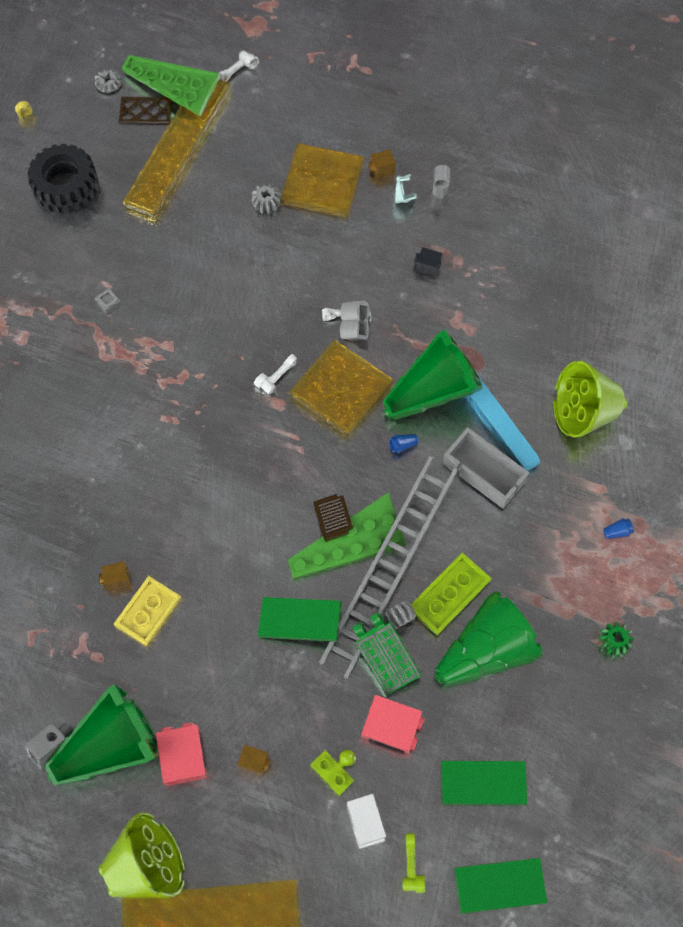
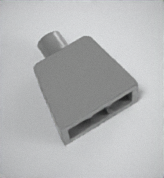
M67 722L63 723L58 729L53 724H50L25 744L29 758L42 771L65 738L74 731Z

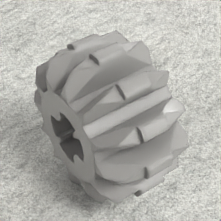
M263 183L262 187L257 186L256 191L252 192L251 201L255 210H260L261 214L267 211L269 214L270 210L276 212L277 207H280L281 194L278 192L277 187L273 188L271 184L266 186Z
M404 601L384 612L381 616L385 624L391 621L395 629H398L414 620L416 614L409 601Z

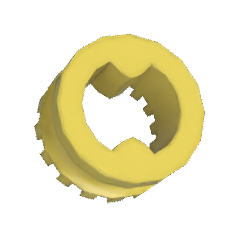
M21 101L15 106L16 113L22 119L26 118V116L28 117V115L30 116L33 112L26 101Z

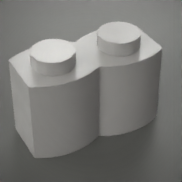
M343 302L340 311L342 318L340 326L341 339H367L369 333L368 302Z

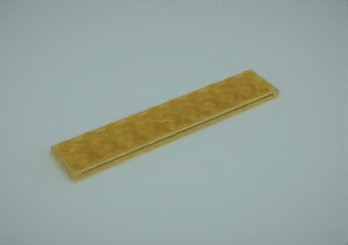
M219 80L201 117L180 106L123 201L124 207L153 218L157 216L231 90V83Z

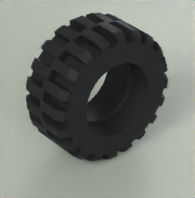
M54 144L48 149L47 147L42 149L41 153L38 152L34 156L35 160H31L27 171L28 182L38 203L41 206H45V209L49 211L53 209L57 213H61V211L70 213L71 210L77 211L80 210L81 206L85 207L89 204L88 201L95 197L94 193L97 192V185L99 183L90 155L82 148L77 149V146L71 144L70 146H67V144L59 146ZM62 172L77 174L71 182L64 185L49 183L54 176Z

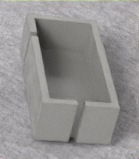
M468 427L444 454L442 462L452 471L454 468L458 469L461 478L503 509L514 497V494L525 484L529 476L528 471Z

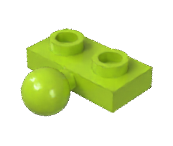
M345 749L340 753L338 762L324 750L310 764L339 796L355 781L343 769L345 766L353 765L356 760L355 753L350 749Z

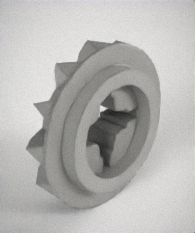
M104 69V72H98V76H95V85L102 92H113L122 83L118 71L114 72L112 69L109 71Z

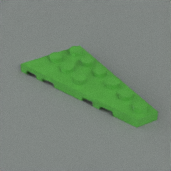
M128 55L122 66L124 73L200 117L220 80V75L216 72Z
M389 492L351 517L353 529L349 530V534L327 542L324 541L322 536L288 559L293 580L376 556L397 518ZM396 529L390 541L405 548L406 542L403 533ZM387 546L383 554L395 550Z

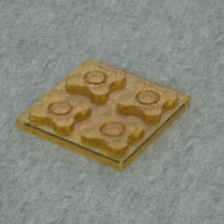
M297 143L281 195V204L348 217L364 163V156Z
M334 339L289 391V396L349 437L390 388L394 380Z

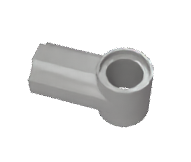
M439 165L434 169L432 194L438 199H443L448 194L450 168L446 165Z

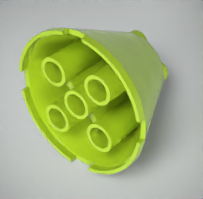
M573 361L563 369L555 386V389L558 390L557 401L553 400L555 419L560 430L567 436L578 438L615 421L621 415L623 409L627 407L628 402L624 398V392L619 383H616L587 362Z
M138 813L133 816L104 858L103 863L99 865V873L104 877L108 886V893L111 897L172 898L181 892L185 882L184 880L181 881V872L185 871L181 852L167 827L163 823L159 825L153 820L155 816L148 813Z

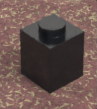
M422 247L420 254L417 253L414 259L416 271L436 277L442 263L443 253Z

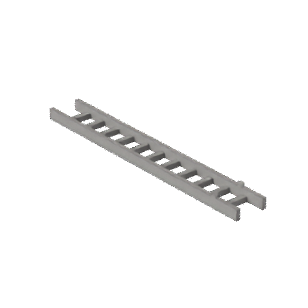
M429 456L339 624L338 637L342 633L356 641L360 639L355 633L344 628L350 615L370 625L369 630L376 627L371 619L353 610L356 603L361 598L379 607L378 612L381 615L383 614L452 484L458 469L454 468L448 481L444 483L441 479L426 474L433 462V457ZM423 479L443 488L437 500L418 491ZM414 496L434 505L428 517L408 507ZM405 512L425 522L419 534L399 524ZM396 529L416 539L410 551L390 541ZM387 546L407 556L401 568L381 558ZM378 563L398 573L392 585L372 575ZM369 580L389 590L383 603L362 593ZM330 641L319 664L324 665L331 651L352 661L344 675V678L348 679L361 656V652L358 648L355 656L334 646L336 642Z

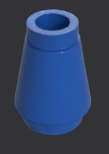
M416 434L393 435L392 438H389V446L393 453L403 452L419 443Z
M622 518L603 528L606 539L629 537L630 534L634 533V529L629 518Z

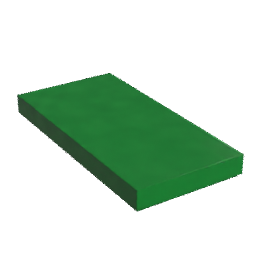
M263 597L258 637L338 642L342 602L339 600Z
M441 761L442 805L528 804L526 761Z
M540 858L454 868L461 914L548 903Z

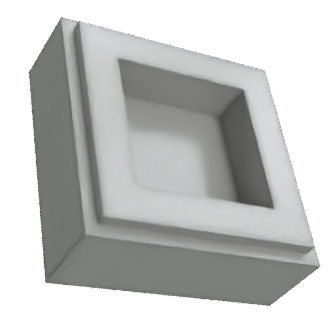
M110 288L95 297V301L106 313L121 303L120 299Z

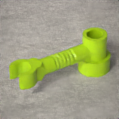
M406 833L408 866L407 877H403V891L425 893V874L416 875L415 834Z

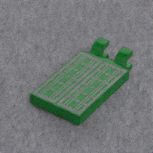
M377 612L370 617L376 626L373 629L366 631L362 622L354 625L352 628L360 638L355 642L387 696L421 677L422 673L392 622L390 621L385 624L381 614Z

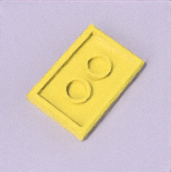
M148 576L114 622V626L147 647L182 597Z

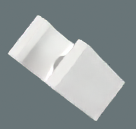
M373 794L348 801L347 810L359 849L384 842L386 835Z

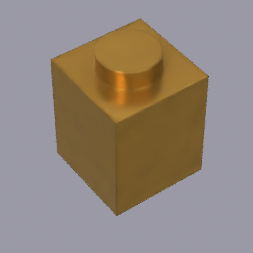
M390 149L371 154L368 166L370 172L374 173L375 178L395 173L396 162Z
M124 561L101 566L102 573L99 574L101 586L104 585L107 591L131 586L128 568Z
M244 744L237 766L240 769L262 776L264 771H268L271 759H268V752Z

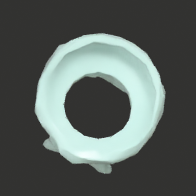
M411 174L396 177V204L407 203L417 198L416 193L405 194L402 181L410 180Z

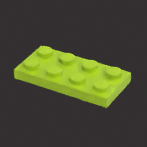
M462 552L411 604L415 610L416 617L438 636L487 586L492 578Z

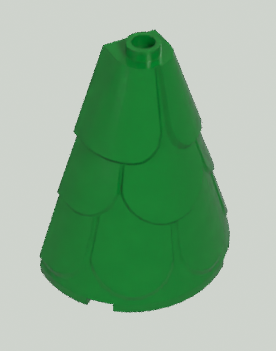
M444 329L436 335L421 356H418L406 374L401 376L382 402L385 406V414L390 419L396 420L473 395L483 388L481 380L469 359L457 346L452 336Z
M494 591L490 596L486 597L473 618L468 621L457 640L452 642L436 666L434 676L440 684L444 683L446 687L479 680L483 676L536 662V660L543 656L541 644H536L535 642L536 633L525 616L509 598H501L502 594L498 591Z
M113 684L105 690L89 713L82 718L72 734L65 738L46 764V775L52 784L61 785L90 779L95 775L147 763L158 756V748H154L157 740L149 722L135 701L125 697L127 692L120 686Z

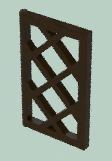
M121 97L118 123L170 124L172 100L167 97ZM125 102H134L128 108L125 106ZM151 102V104L146 108L140 103ZM168 102V105L162 108L158 103ZM136 106L142 109L137 115L131 111ZM156 106L160 111L152 115L149 110ZM129 113L133 118L123 119V116ZM145 113L151 117L150 119H139ZM163 113L167 116L166 119H157Z

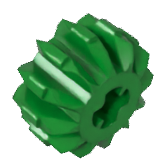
M615 622L613 626L608 623L606 629L600 631L603 636L599 637V641L604 642L601 645V649L608 648L607 655H610L613 651L615 657H618L620 653L626 655L627 650L632 649L631 643L634 641V637L629 636L632 630H625L626 624L619 627L618 622ZM615 636L619 638L618 642L614 641Z

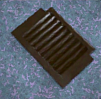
M334 494L313 502L325 542L347 535L349 530L353 529L343 495L338 496Z

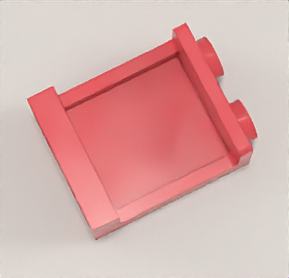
M375 695L361 738L366 740L372 739L409 754L410 749H415L418 738L414 737L416 730L421 731L424 718L421 717L422 711Z
M186 723L181 725L182 728L173 729V727L162 728L161 732L156 733L162 778L165 786L207 778L198 725Z

